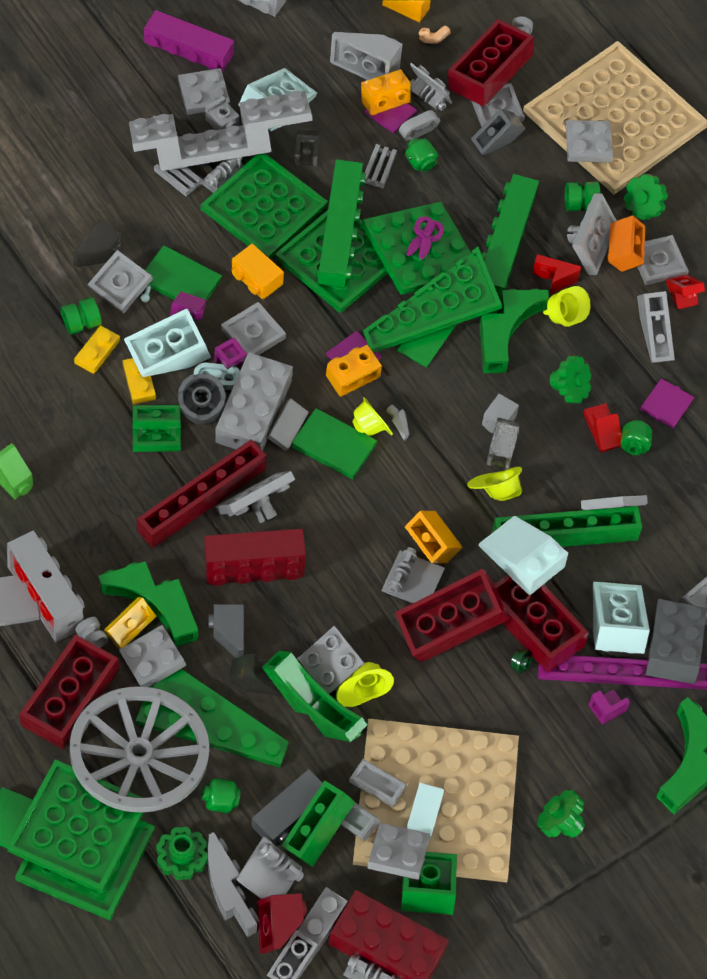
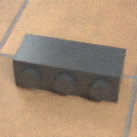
M308 769L252 818V828L261 837L267 838L275 846L278 844L282 845L322 785V782Z

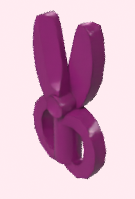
M429 217L418 218L414 225V231L418 237L410 243L407 249V256H411L420 247L419 258L424 259L429 253L431 242L439 241L444 233L443 225ZM421 223H427L424 230L420 229ZM434 228L438 230V234L435 236L431 235Z

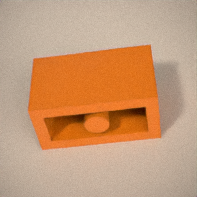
M633 215L610 223L608 262L621 272L643 265L645 225Z

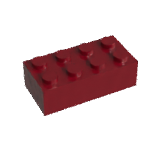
M497 19L448 70V89L484 107L533 56L534 36Z
M303 529L204 536L207 584L221 586L233 582L246 584L259 580L271 582L275 579L296 580L304 577L306 552Z
M484 569L395 612L411 653L420 662H424L509 620L494 582Z
M509 575L494 584L509 616V620L503 622V625L526 650H529L530 654L547 673L586 646L588 631L544 584L530 596Z
M75 634L20 712L21 726L65 750L70 743L74 724L82 711L90 703L102 696L118 673V658Z
M355 890L330 933L328 945L350 957L352 955L355 957L360 956L361 961L368 965L374 963L375 969L381 967V972L391 977L394 974L396 979H430L446 951L449 940Z

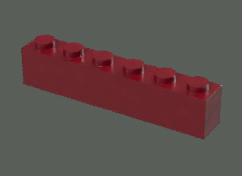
M252 439L139 516L137 518V532L153 549L265 471L267 455Z

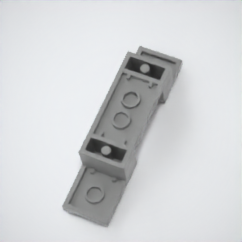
M292 91L284 95H270L267 98L247 99L244 102H239L243 126H229L226 129L207 130L204 133L198 134L188 133L181 137H177L173 114H160L157 117L147 119L138 118L129 122L134 152L157 148L161 171L271 152L268 128L312 121L306 92Z

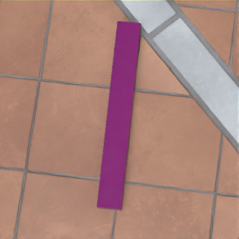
M572 655L548 673L538 663V679L707 690V664L700 663L695 684L646 675L648 660Z

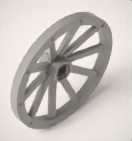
M126 687L100 696L82 711L71 733L70 760L80 784L100 802L123 811L153 812L180 802L198 786L208 764L209 739L206 728L198 714L179 697L156 688ZM127 701L152 702L141 737L137 738ZM118 704L130 742L121 737L98 718L97 715L103 710ZM160 704L172 709L182 717L149 742ZM91 723L122 749L82 744L81 739L87 726ZM187 724L193 730L198 744L155 750ZM81 753L120 758L122 760L90 774L84 765ZM134 754H142L144 756L139 757ZM198 754L196 765L190 775L156 760ZM126 767L129 768L119 794L106 789L97 782ZM149 767L183 783L172 791L161 794ZM136 773H142L153 797H127Z

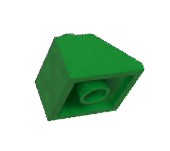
M426 852L419 880L403 876L401 911L453 915L456 898L457 854Z

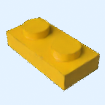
M100 325L74 358L75 364L95 374L120 342V336Z
M133 358L123 360V368L132 403L137 404L156 400L151 376L142 377Z
M138 597L104 631L115 646L121 649L132 641L156 615L145 600Z

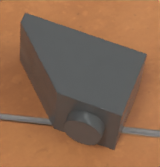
M500 108L471 140L480 153L486 155L511 144L526 128L514 112Z
M214 604V614H209V628L214 629V638L236 659L243 660L244 605Z

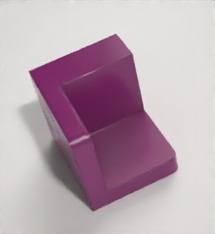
M180 291L172 302L170 316L188 309L192 318L201 321L204 315L206 300Z
M234 337L215 347L214 362L216 364L223 363L227 370L237 364L242 368L247 353Z
M614 690L604 695L601 691L592 694L588 705L603 725L626 712L630 701L628 698L621 700Z

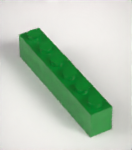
M336 159L320 259L318 284L345 287L346 279H351L353 265L348 264L349 260H354L355 246H351L352 241L357 240L358 228L354 227L355 222L359 223L361 209H357V204H362L363 191L360 190V186H365L366 172H362L363 163Z
M513 174L511 182L506 181L503 191L506 197L505 200L500 199L497 212H500L499 217H494L491 228L494 230L493 235L489 234L486 247L489 249L487 253L483 252L482 254L500 300L502 290H506L539 184L538 180Z
M638 506L516 516L551 536L561 547L638 541L642 529ZM513 516L495 518L492 533Z

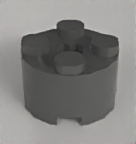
M209 373L192 374L182 382L178 390V401L182 413L188 420L196 424L209 425L221 417L227 403L223 384L217 377ZM206 395L207 401L200 403L198 397Z

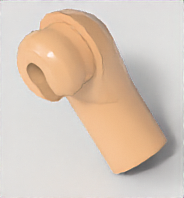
M443 26L435 33H430L429 28H422L419 31V39L423 43L439 44L451 34V31L447 26Z

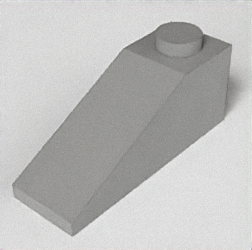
M666 291L637 296L640 321L651 363L675 360Z

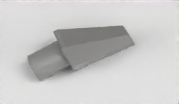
M394 405L388 407L387 413L393 417L391 421L395 424L405 441L410 435L406 413L403 409L399 411Z

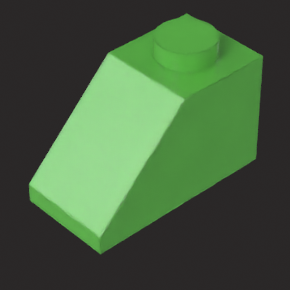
M11 443L0 451V485L16 499L20 495H26L31 490L33 478L32 473L16 447Z

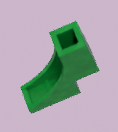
M502 290L500 300L502 304L501 314L490 312L481 316L479 329L483 373L507 372L509 362L508 343L510 338L526 319L546 310L549 299L548 290Z
M146 561L141 563L134 562L125 568L108 570L99 575V587L102 595L120 596L133 601L138 597L143 598L164 624L176 647L198 640V628L179 579L173 581L166 580L155 586Z
M278 651L262 667L293 710L297 713L308 714L324 737L351 742L361 735V731L367 726V723L361 716L348 710L322 689L301 666L292 652Z
M688 697L680 703L677 710L685 737L683 761L676 773L660 787L656 796L674 815L707 786V715L698 703L692 702Z

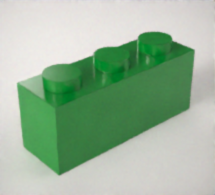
M324 780L281 846L313 868L355 804V801L343 791Z

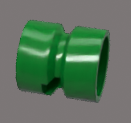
M567 182L565 185L566 211H580L581 208L587 211L593 195L600 194L599 182H585L583 186L579 182Z
M92 296L80 300L78 306L70 303L60 307L65 327L70 335L83 331L84 326L91 329L102 325L99 309Z

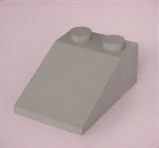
M334 32L332 34L330 63L370 80L400 70L402 43L379 34Z

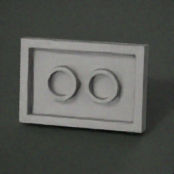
M603 194L593 195L580 226L571 225L568 228V232L574 233L567 234L568 241L572 244L588 275H597L609 247L610 223L617 221Z
M291 471L275 473L216 505V508L220 515L228 514L232 516L235 514L238 516L248 511V505H251L258 517L259 523L265 522L266 519L269 520L277 515L270 503L268 494L280 493L290 487L288 483L294 481L295 478Z

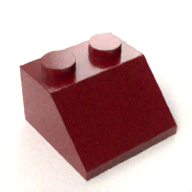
M302 894L270 895L257 901L260 954H267L280 949L304 921L306 903L302 900Z

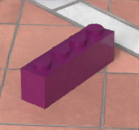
M157 10L154 11L144 27L145 43L166 50L171 54L184 57L191 62L207 66L212 70L221 68L223 73L234 55V40Z

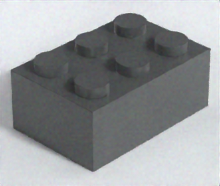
M658 599L653 618L646 675L695 684L700 668L707 608Z

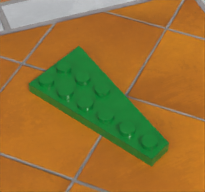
M479 247L472 250V253L466 258H461L457 261L455 266L447 272H442L416 291L414 296L406 302L403 301L398 304V307L391 313L383 315L363 330L369 348L375 353L502 309L501 301Z
M180 669L150 687L171 693L193 708L206 728L209 747L281 768L288 748V741L184 670ZM143 701L136 719V725L145 727L152 702ZM160 704L152 729L164 732L182 717L172 709ZM189 724L173 735L197 743L194 732Z

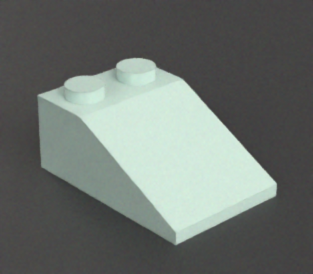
M283 68L248 84L240 102H244L247 99L267 98L270 95L289 94L292 91H305L309 103L316 97L317 92L286 68ZM273 127V128H268V129H269L270 131H273V130H275V129H277V128H279V127Z
M188 309L182 310L124 339L142 377L190 368L211 358Z
M513 516L479 543V547L529 596L565 567L568 553L551 536L516 516Z
M593 582V637L595 650L644 654L650 630L642 586Z

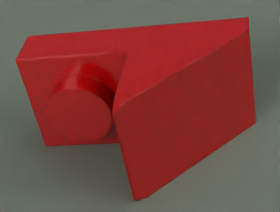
M537 254L532 274L544 279H552L550 294L577 283L581 266Z
M687 274L666 279V284L678 309L698 305L697 293L705 291L704 282Z
M606 403L584 409L583 415L600 452L621 447V429L618 414L611 415Z

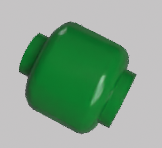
M415 138L408 143L405 156L413 169L426 172L437 164L438 152L428 139L419 140V138Z
M634 420L625 424L621 434V447L623 450L632 455H641L649 451L652 442V429L641 420Z
M213 778L208 785L203 786L201 800L205 801V806L209 811L228 814L233 809H237L241 791L237 788L234 781Z

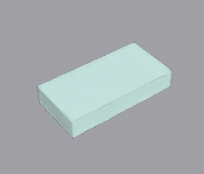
M419 783L406 829L429 833L431 839L444 789Z

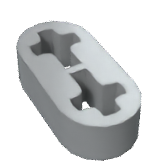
M429 110L404 122L399 128V132L406 141H410L434 130L439 125L440 119L433 110Z

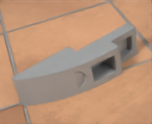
M213 832L209 834L208 871L213 895L225 921L235 916L246 936L249 937L257 932V922H259V919L253 908H247L244 900H246L241 888L237 886L240 882L236 879L241 872L235 859L230 860L227 855L229 850L222 838L218 839Z
M326 887L298 931L296 930L267 976L271 979H299L330 935L348 901Z

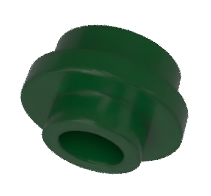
M518 649L512 657L511 668L515 669L519 674L524 670L527 671L531 665L532 657L529 650Z

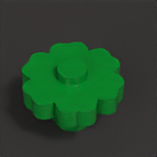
M643 174L641 177L632 178L631 182L627 184V191L629 193L624 196L626 208L633 210L632 213L635 218L649 220L651 217L660 216L661 212L665 210L664 201L668 198L666 186L659 184L657 176Z
M568 356L566 361L561 362L559 369L551 373V387L559 391L561 396H565L567 403H581L583 399L588 397L591 390L589 365L584 364L583 357Z
M574 790L563 791L560 796H554L544 806V811L538 816L537 826L547 837H557L561 832L565 836L576 837L585 826L580 815L583 811L584 801Z
M175 827L172 829L171 835H162L160 842L156 846V852L159 855L157 864L165 875L173 873L177 880L192 879L194 872H202L208 862V853L206 852L207 841L200 832L191 834V830L188 827Z

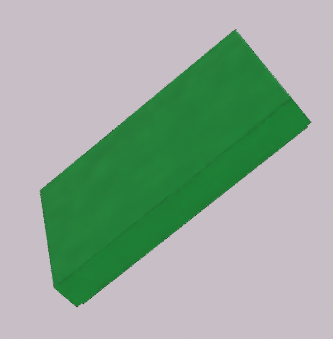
M164 245L145 269L153 277V280L149 283L151 289L173 300L182 291L207 301L222 281V275Z
M316 408L293 440L291 447L353 480L377 445V440L358 432L355 428Z

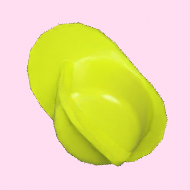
M573 286L552 295L548 300L547 310L543 311V313L549 315L551 321L556 324H562L565 327L572 326L587 318L590 312V299L588 293L582 287Z
M363 397L364 402L354 411L355 418L353 419L355 429L368 436L385 430L392 436L393 434L389 427L376 413L368 400Z
M513 467L504 471L477 476L468 482V487L473 489L484 488L488 495L495 500L505 501L520 496L522 493L518 477L522 472V468Z
M366 662L339 687L336 699L344 707L360 705L386 694L392 688L394 678L389 671L381 669L378 664Z

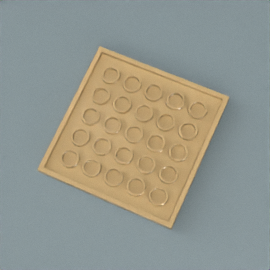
M618 41L526 104L523 112L565 151H567L566 120L610 121L613 151L612 162L579 163L613 195L626 187L632 178L641 176L707 128V120Z
M368 719L364 760L406 783L407 786L393 808L362 789L360 791L359 805L376 816L381 821L380 823L407 828L419 783L444 789L427 852L457 854L456 877L507 883L519 736ZM379 824L366 841L356 836L353 865L368 867L369 857Z

